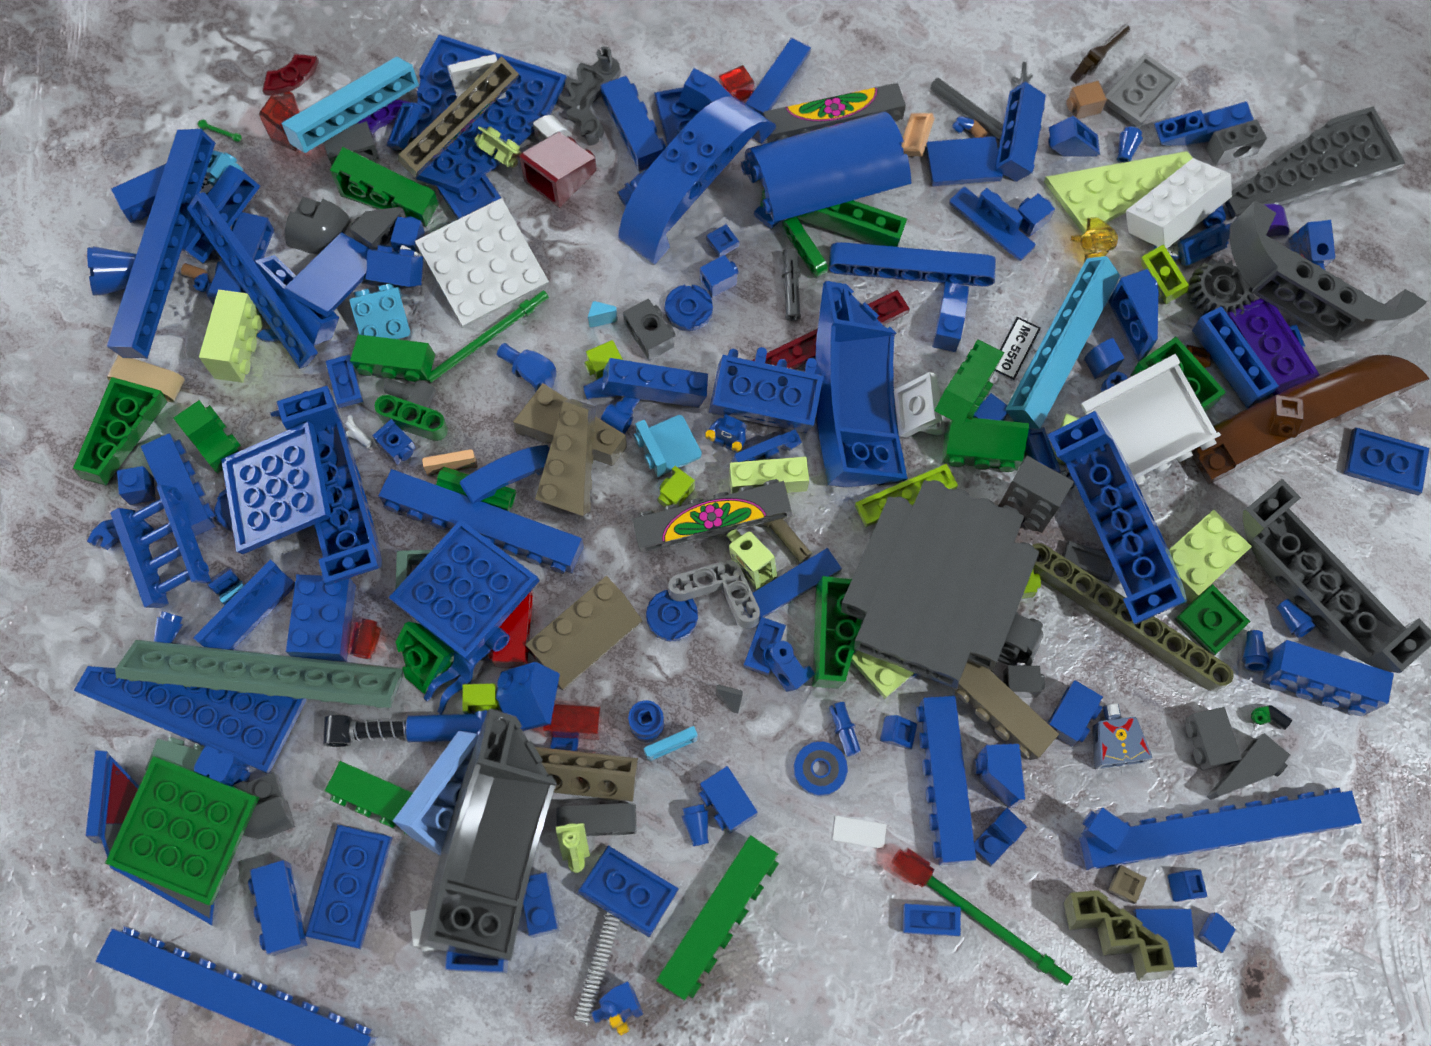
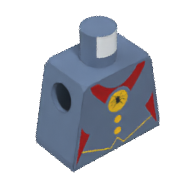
M1119 704L1103 706L1105 721L1097 722L1092 729L1095 770L1141 764L1151 760L1152 754L1137 718H1122Z

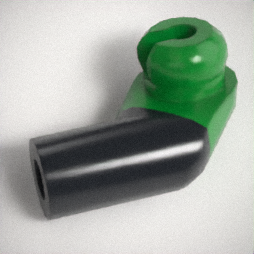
M1272 705L1257 707L1251 713L1252 721L1258 725L1274 722L1285 730L1292 722L1290 717Z

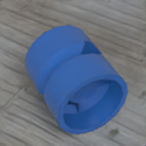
M649 700L639 701L633 705L628 715L630 731L633 736L642 742H652L658 739L664 729L663 711L660 706Z

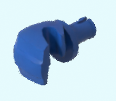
M503 343L499 347L497 357L513 365V375L523 377L533 386L535 392L542 383L552 389L557 374L551 360L538 352L528 349L520 353L507 343Z

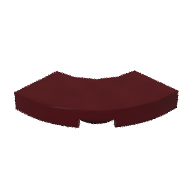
M294 54L292 60L283 68L267 71L262 89L264 95L284 94L303 85L315 72L319 62L318 57Z

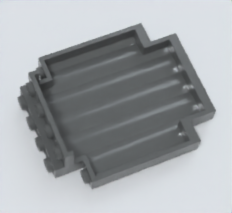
M924 480L914 505L909 504V501L902 497H888L842 601V613L863 620L855 639L854 649L955 689L958 687L968 661L994 671L1039 551L1035 550L1029 543H1015L1024 516L1015 508L998 507L987 498H973L962 489H948L937 480Z

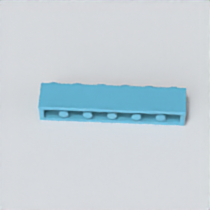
M395 57L284 121L281 124L289 143L303 153H306L418 87L419 83L413 65L399 57Z

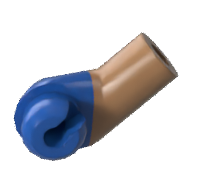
M960 116L952 124L953 129L958 133H962L966 128L976 138L986 137L988 134L976 120Z
M187 263L183 264L181 274L193 278L194 289L200 292L207 291L208 284L210 283L207 271Z

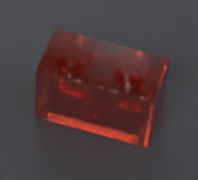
M554 704L551 724L543 726V732L546 737L600 740L601 709L600 707Z

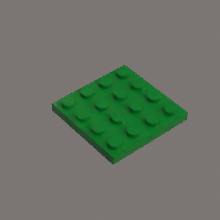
M153 756L105 864L204 904L213 905L259 797L226 783H220L158 756Z

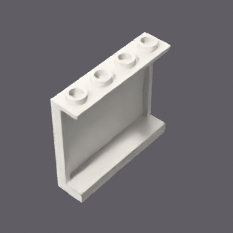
M1176 354L1082 402L1080 405L1085 415L1093 411L1098 413L1120 449L1137 484L1146 480L1144 475L1151 471H1154L1156 475L1170 468L1167 464L1168 462L1176 458L1178 462H1181L1193 456L1192 450L1198 447L1205 450L1217 443L1215 438L1221 435L1219 432L1216 433L1182 372L1179 366L1180 361Z

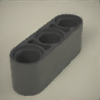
M636 805L559 806L556 808V827L584 823L586 836L636 834Z

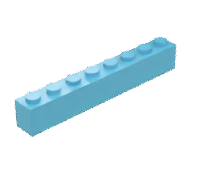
M1107 256L1086 259L1005 409L1014 422L1029 423V429H1040L1121 277Z

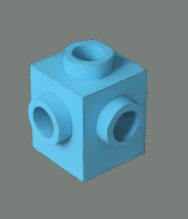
M213 150L205 176L209 178L208 182L214 186L229 165L241 171L244 169L236 163L237 159L232 155Z

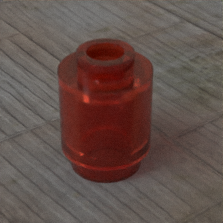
M362 619L361 623H355L349 646L351 648L350 655L363 659L372 658V654L376 653L382 628L377 626L378 622Z
M908 847L904 851L899 849L891 861L894 864L893 871L914 886L918 884L923 888L934 872V868L930 866L929 861Z

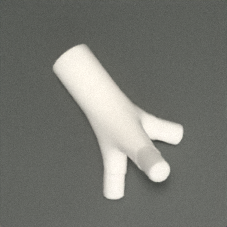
M348 415V421L345 422L349 429L346 431L347 436L356 439L366 448H369L374 441L356 426L352 415Z

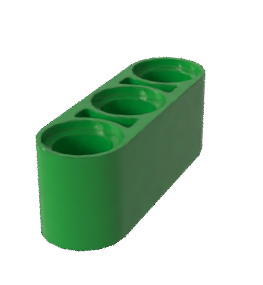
M382 395L375 401V410L384 424L392 419L401 430L433 441L442 440L448 433V427L443 415L436 410L391 395ZM393 408L389 413H383L385 409ZM411 415L417 416L414 420H406ZM433 423H440L437 428H429Z

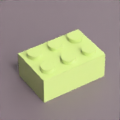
M218 290L199 354L200 360L214 379L243 383L245 375L250 371L251 353L256 349V335L258 330L262 328L263 318L247 293Z
M1212 510L1169 549L1180 575L1188 604L1197 598L1252 547L1215 510Z

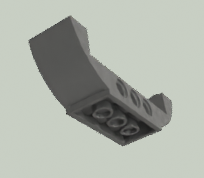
M1254 201L1230 224L1229 239L1231 251L1242 276L1253 288L1251 293L1334 342H1337L1339 339L1359 341L1378 337L1414 314L1427 302L1407 289H1404L1385 304L1378 302L1363 291L1344 282L1341 278L1322 269L1319 265L1300 256L1297 252L1271 239L1266 234L1276 212L1257 201Z

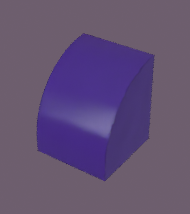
M1264 204L1276 212L1266 236L1289 235L1290 227L1284 207L1278 204Z

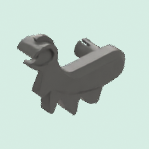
M606 46L600 47L601 51L597 50L598 61L592 66L584 63L578 65V80L566 77L565 84L570 97L559 96L560 104L569 109L566 111L568 119L581 123V137H584L585 133L590 132V134L586 135L589 146L598 143L604 134L603 126L599 119L592 114L590 106L602 95L601 85L618 79L621 74L619 62L612 57L611 49Z

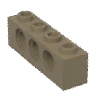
M535 747L543 760L541 763L549 776L552 775L557 783L553 793L633 801L638 758Z

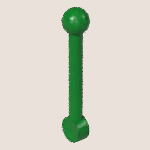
M204 119L198 121V126L202 130H212L232 138L235 142L242 140V136L239 133L233 134L209 125Z

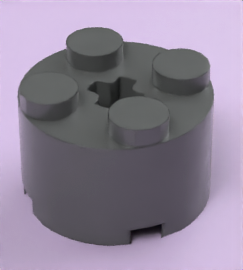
M1016 612L998 661L1006 665L1025 663V666H1031L1044 636L1042 631L1043 624L1036 619H1028L1018 615V612Z

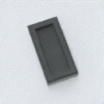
M1070 540L1066 542L1062 554L1063 557L1093 577L1108 583L1111 581L1114 567L1107 553Z

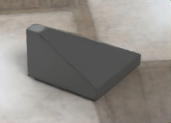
M718 684L716 696L733 713L738 714L743 691Z

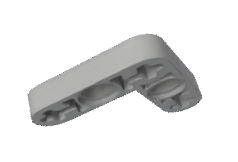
M722 561L675 575L669 580V596L675 601H685L722 590L740 627L750 629L759 623L760 609L741 567L735 561ZM725 571H729L733 576H729ZM706 576L712 582L708 585H702L697 580L700 577ZM680 585L682 588H684V590L680 591V589L676 588V586ZM735 590H742L746 595L743 598L737 599L731 593ZM744 606H746V610L749 615H752V618H748L746 615L743 616Z

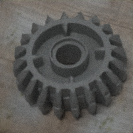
M1221 258L1218 262L1214 259L1208 263L1204 262L1199 268L1194 270L1192 277L1188 281L1187 294L1191 295L1189 302L1195 303L1194 310L1200 309L1201 316L1222 306L1226 313L1231 311L1236 317L1237 308H1240L1242 310L1240 314H1243V306L1251 305L1250 302L1254 301L1255 296L1251 293L1253 288L1244 279L1238 267L1233 265L1232 260L1225 263L1223 258Z

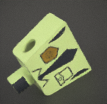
M734 529L726 535L725 540L729 544L731 560L738 563L746 580L755 591L777 578L775 556L752 532L749 531L741 535L737 529Z

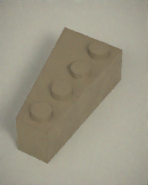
M542 383L513 421L516 434L527 435L543 443H552L563 402L569 399ZM595 416L593 460L613 466L627 448L626 435Z
M575 399L563 402L535 500L581 516L591 511L590 490H592L591 470L594 455L592 450L595 433V406Z

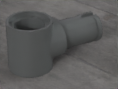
M387 379L383 388L385 394L429 408L436 393V389L423 381H416L415 384L409 383L406 385L392 379Z

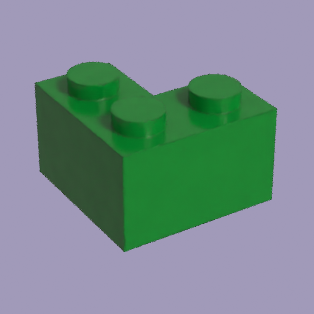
M198 400L173 417L217 474L223 471L221 459L239 452L237 448L241 446L232 433L228 436L223 430L227 428L210 405L205 408L201 401Z

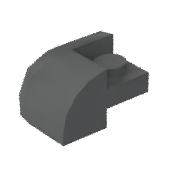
M302 197L295 213L290 211L285 226L286 244L289 247L307 253L319 254L341 232L345 234L351 219L344 210L330 201L322 199L321 202Z
M273 772L248 783L243 781L233 786L259 797L244 832L246 837L256 839L268 838L295 827L288 801L284 799L276 773Z

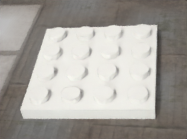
M502 198L415 241L417 248L462 328L549 284L547 277Z

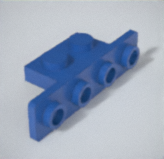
M963 187L950 199L949 204L1017 260L1022 261L1035 248L1036 244L1018 230L1023 216L1020 215L1017 209L1005 203L997 193L986 188L978 197L968 188Z

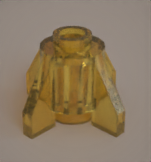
M1098 217L1087 218L1086 230L1088 231L1086 233L1071 236V241L1081 242L1082 249L1085 252H1089L1084 256V263L1087 258L1105 256L1114 250L1118 243L1116 231Z

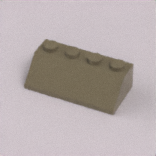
M606 575L525 645L528 652L539 664L560 673L558 686L564 690L643 621L622 591Z

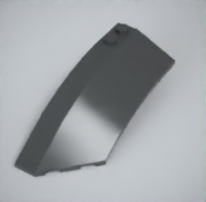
M489 709L449 823L418 945L447 952L511 961L532 864L553 792L557 785L552 775L549 776L541 763L543 760L533 743L529 742L523 733L522 725L516 716Z

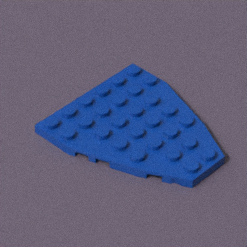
M439 34L419 72L420 84L417 88V104L422 107L412 131L413 140L457 99L448 71L449 65L495 54L497 60L502 56L519 75L516 82L505 92L506 98L497 99L416 179L459 194L466 190L471 184L473 185L481 179L483 175H486L501 164L500 161L494 158L498 152L497 148L493 155H489L477 147V143L474 142L475 137L483 133L478 127L487 129L490 126L501 133V139L504 141L510 139L520 146L534 132L533 123L539 118L551 114L565 86L567 75Z

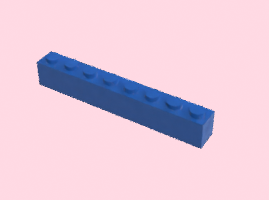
M393 469L390 470L378 495L385 509L397 513L398 510L405 512L408 517L416 521L427 520L431 522L432 526L441 530H445V528L452 529L461 519L497 547L502 548L505 553L511 556H516L517 554L525 556L527 561L536 565L541 563L547 564L553 571L564 574L565 571L573 573L584 547L582 538L481 501L472 504L468 496Z

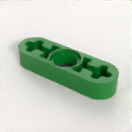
M791 217L782 221L786 236L794 248L798 250L799 256L811 274L817 278L827 273L828 267L823 256L796 217Z

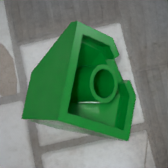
M409 621L404 624L395 642L398 652H402L405 666L402 667L403 673L409 682L425 694L430 683L452 666L455 651L421 624Z

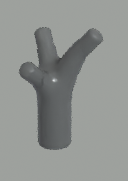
M1022 62L1021 78L1019 79L1015 76L1011 78L1018 86L1025 81L1029 83L1033 77L1032 74L1027 76V62Z

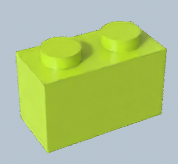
M1164 244L1141 257V265L1144 270L1148 269L1151 276L1156 279L1159 295L1165 305L1188 292L1189 284Z

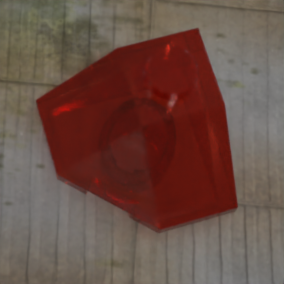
M284 92L282 96L277 94L271 95L259 112V116L272 142L296 152L297 148L289 143L281 124L300 113L295 96L291 92Z

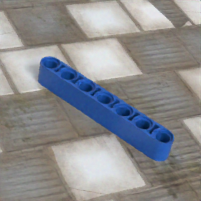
M837 242L830 246L829 271L834 274L935 283L950 282L970 286H991L995 283L996 259L987 254Z

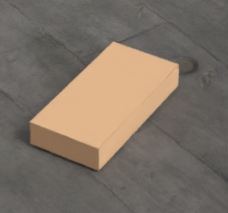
M933 113L910 114L903 135L904 142L901 143L904 154L908 156L923 155L935 119Z
M472 449L422 459L423 468L427 476L439 474L443 467L456 471L478 467L477 459Z

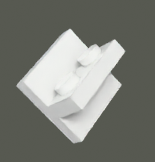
M495 54L448 66L457 98L497 61ZM504 93L498 99L506 98V94Z
M928 372L894 390L899 436L907 438L919 431L937 436L945 433L943 415L934 411L941 398L937 374Z

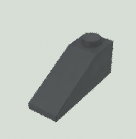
M1265 733L1257 736L1241 754L1242 759L1235 762L1207 797L1213 800L1273 775L1278 777L1287 768L1288 765L1285 761L1289 758L1290 754Z

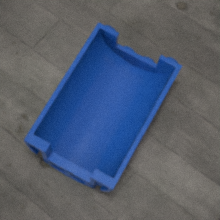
M887 112L872 114L748 148L745 151L744 161H741V169L744 176L748 175L752 183H756V180H760L766 197V199H763L764 211L766 214L771 215L774 222L912 184L908 155L904 154V149L901 146V143L904 142L894 119Z

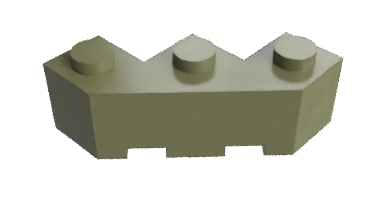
M1099 890L1071 892L1063 902L1069 930L1097 928L1103 956L1131 953L1138 982L1166 979L1175 971L1168 941L1159 934L1155 935L1142 925L1143 923L1125 909L1118 908Z

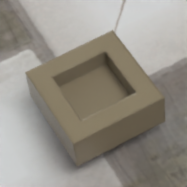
M1119 865L1108 891L1132 904H1136L1147 878L1123 865Z

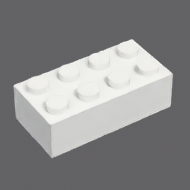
M1194 158L1126 210L1129 233L1158 247L1164 244L1167 249L1232 197L1231 174Z

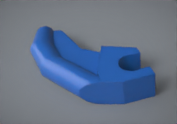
M113 519L105 520L92 530L87 542L95 546L97 541L103 538L100 547L105 550L110 549L119 542V536ZM145 520L141 521L140 525L144 535L154 531V528Z

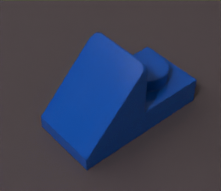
M1005 808L974 842L975 853L991 867L1018 840L1027 826L1008 808Z

